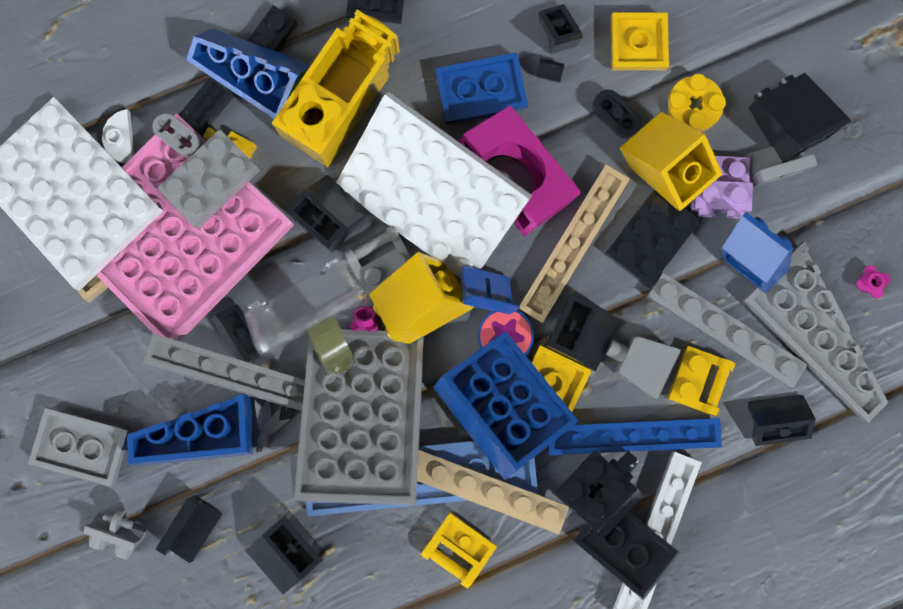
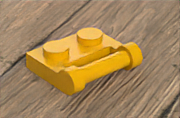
M685 346L667 399L717 417L720 410L717 406L729 372H733L736 363L696 348ZM711 365L719 367L707 402H700L699 399Z
M449 512L420 555L426 560L430 558L461 580L460 584L468 589L496 550L497 545ZM441 542L472 564L471 568L467 571L436 549Z

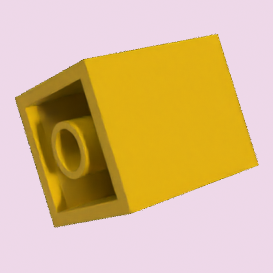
M660 112L620 147L629 167L679 211L685 208L722 175V171L705 133L663 112Z
M417 252L369 294L374 304V311L382 318L386 326L385 331L393 341L410 344L474 308L473 306L463 304L462 285L456 275L446 268L447 265L443 261Z

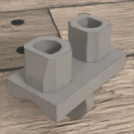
M120 507L115 514L105 512L103 515L98 513L94 520L85 526L83 534L89 535V547L100 550L104 549L108 543L116 545L114 554L126 560L145 538L147 530L134 526V521L126 519L127 510Z

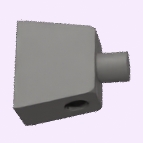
M634 336L630 338L627 346L613 339L605 355L619 361L614 372L616 375L646 397L657 400L681 350Z

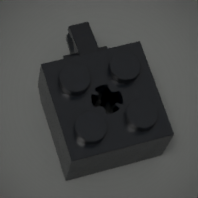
M594 450L555 493L604 539L638 503L642 496L639 489L630 482L634 477L630 472L636 467L639 460L627 451L618 461L613 458L608 462ZM598 490L604 494L600 499L595 496Z

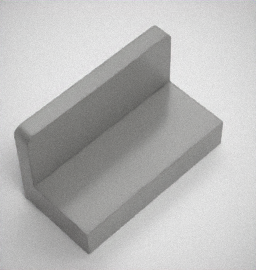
M773 146L748 153L745 156L750 158V173L755 186L806 172L818 165L814 154L805 157L804 153L782 163Z

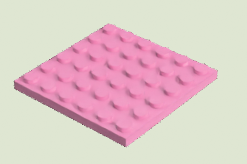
M177 113L174 115L175 118H177L185 126L191 129L201 139L202 144L207 142ZM167 124L163 127V129L168 131L170 134H173L175 132V130ZM155 134L122 168L153 199L163 212L113 258L97 276L154 334L181 341L294 224L248 182L197 230L157 189L187 158L182 157ZM184 138L180 140L188 148L193 145Z

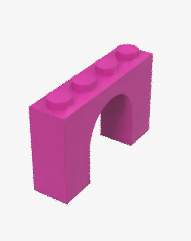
M511 105L463 134L458 141L484 161L496 155H508L516 158L527 167L533 179L532 197L514 221V225L524 237L567 207L581 194L575 183L568 177Z

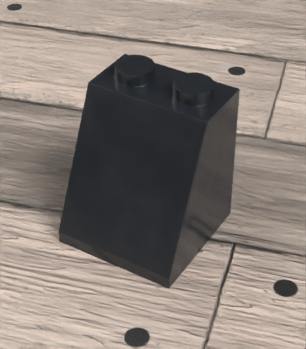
M806 73L794 77L793 74L785 77L778 82L779 87L770 90L769 87L754 95L755 101L748 107L782 163L829 139L851 122L850 118Z

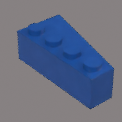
M214 28L193 37L186 58L188 62L273 119H275L311 66V64Z
M241 394L222 403L218 402L210 405L205 409L181 415L179 418L168 422H162L127 434L128 464L145 466L254 455L251 398Z

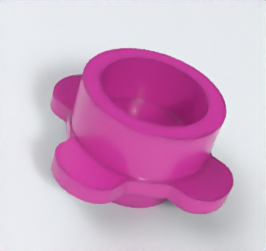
M869 265L864 268V273L859 277L856 285L860 291L871 294L872 298L877 299L883 296V289L886 284L890 283L891 278L887 273L882 274L876 270L875 266ZM872 279L876 281L874 285L871 283Z
M361 306L354 310L352 313L353 322L350 323L351 330H368L373 332L378 329L377 320L380 316L376 314L372 307Z

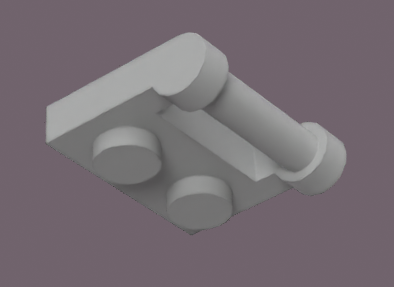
M393 225L386 228L387 232L354 250L350 248L344 252L368 296L411 258ZM390 242H393L396 248L363 267L360 265L358 260Z

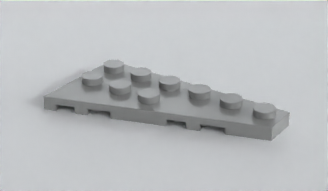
M803 241L792 251L789 271L766 294L758 287H755L742 301L804 363L808 364L807 366L863 422L869 423L888 404V401L873 372L869 371L862 357L863 352L858 344H855L849 332L851 329L831 290H828L820 276L821 271L818 265L814 264L808 253L809 248L806 242Z

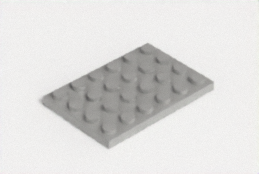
M341 329L346 343L353 354L354 362L350 364L351 367L338 375L335 373L327 374L309 338L294 500L416 505L424 336L408 344L393 341L386 331L376 330L369 332L368 330L353 331Z

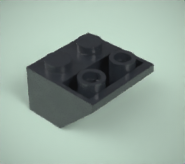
M329 175L324 176L306 188L285 210L293 220L331 253L340 246L369 213L362 204L338 185Z
M572 293L567 297L544 347L596 372L620 320L600 306Z
M290 511L245 550L282 595L300 582L327 556L326 552Z

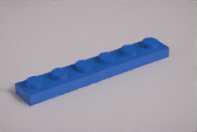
M720 418L575 424L548 446V455L588 454L594 450L598 453L722 447Z

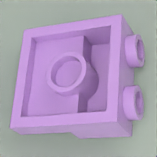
M715 156L722 175L690 202V212H698L700 217H715L716 213L727 214V218L740 219L746 212L752 211L753 183H749L750 158Z

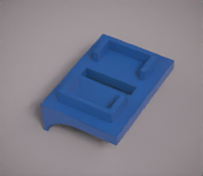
M464 265L460 267L463 304L508 315L520 308V305L513 303L509 277Z

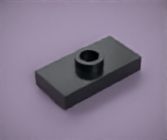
M210 77L178 115L200 134H203L235 97L236 93Z

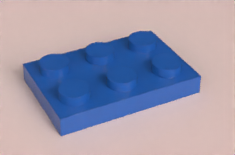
M517 52L435 68L446 125L494 116L510 105L515 111L528 109Z

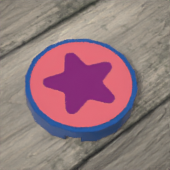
M516 310L508 315L491 311L483 318L478 328L477 340L480 349L506 331L525 355L529 353L533 345L534 331L531 322L523 313Z

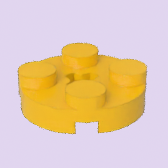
M695 74L680 80L673 87L668 96L667 111L669 116L703 132L711 128L720 119L723 108L726 105V100L715 82L702 74ZM691 98L701 101V110L698 108L692 110L689 107L692 103Z

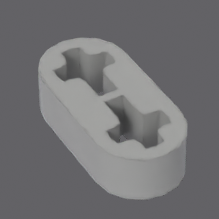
M161 114L155 118L152 126L153 132L182 157L190 158L203 145L201 139L174 116ZM167 124L168 126H171L175 130V132L173 134H170L168 131L164 130L163 127ZM184 138L193 145L188 148L180 140Z

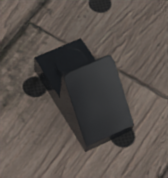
M565 4L538 11L539 21L548 35L550 54L578 45L583 38L582 32Z

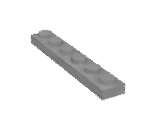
M665 273L660 274L646 298L789 389L794 388L808 365Z
M152 334L143 364L302 411L305 380L161 335Z

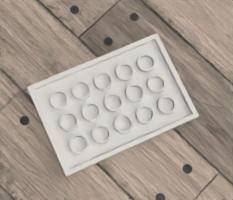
M390 92L384 95L336 182L369 212L387 225H393L398 233L431 257L443 261L447 265L446 268L450 269L460 278V267L463 265L482 269L532 197L523 188Z
M55 97L47 102L0 146V207L68 283L78 291L163 212L153 199Z

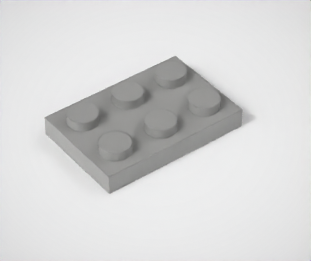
M219 129L157 189L198 230L242 189L260 169Z
M45 408L28 464L112 487L116 484L127 446V434H130L131 430L53 408Z

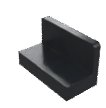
M803 395L748 402L747 408L754 421L752 440L755 446L812 439L816 418Z
M195 495L187 498L155 550L163 555L173 552L188 563L193 562L222 517V513Z

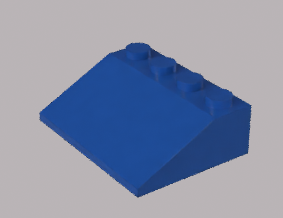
M506 331L442 375L433 388L505 480L579 422Z

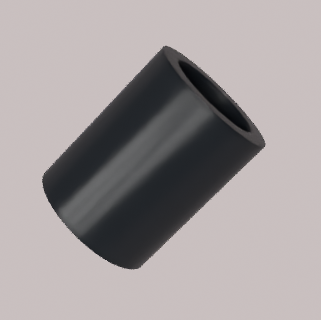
M540 58L536 77L560 83L565 64Z

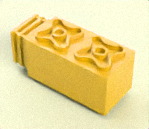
M359 10L355 11L354 19L351 18L349 20L348 27L345 26L343 30L336 28L272 122V125L282 139L327 168L388 80L389 63H393L395 60L394 55H398L400 52L398 36L374 17L363 14Z

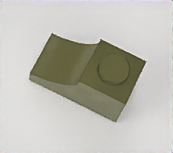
M334 316L307 329L312 347L328 375L332 373L336 375L341 374L351 367L350 364L354 362L353 354Z

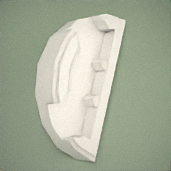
M127 109L116 112L110 117L102 133V142L105 150L116 161L124 165L134 156L130 111Z

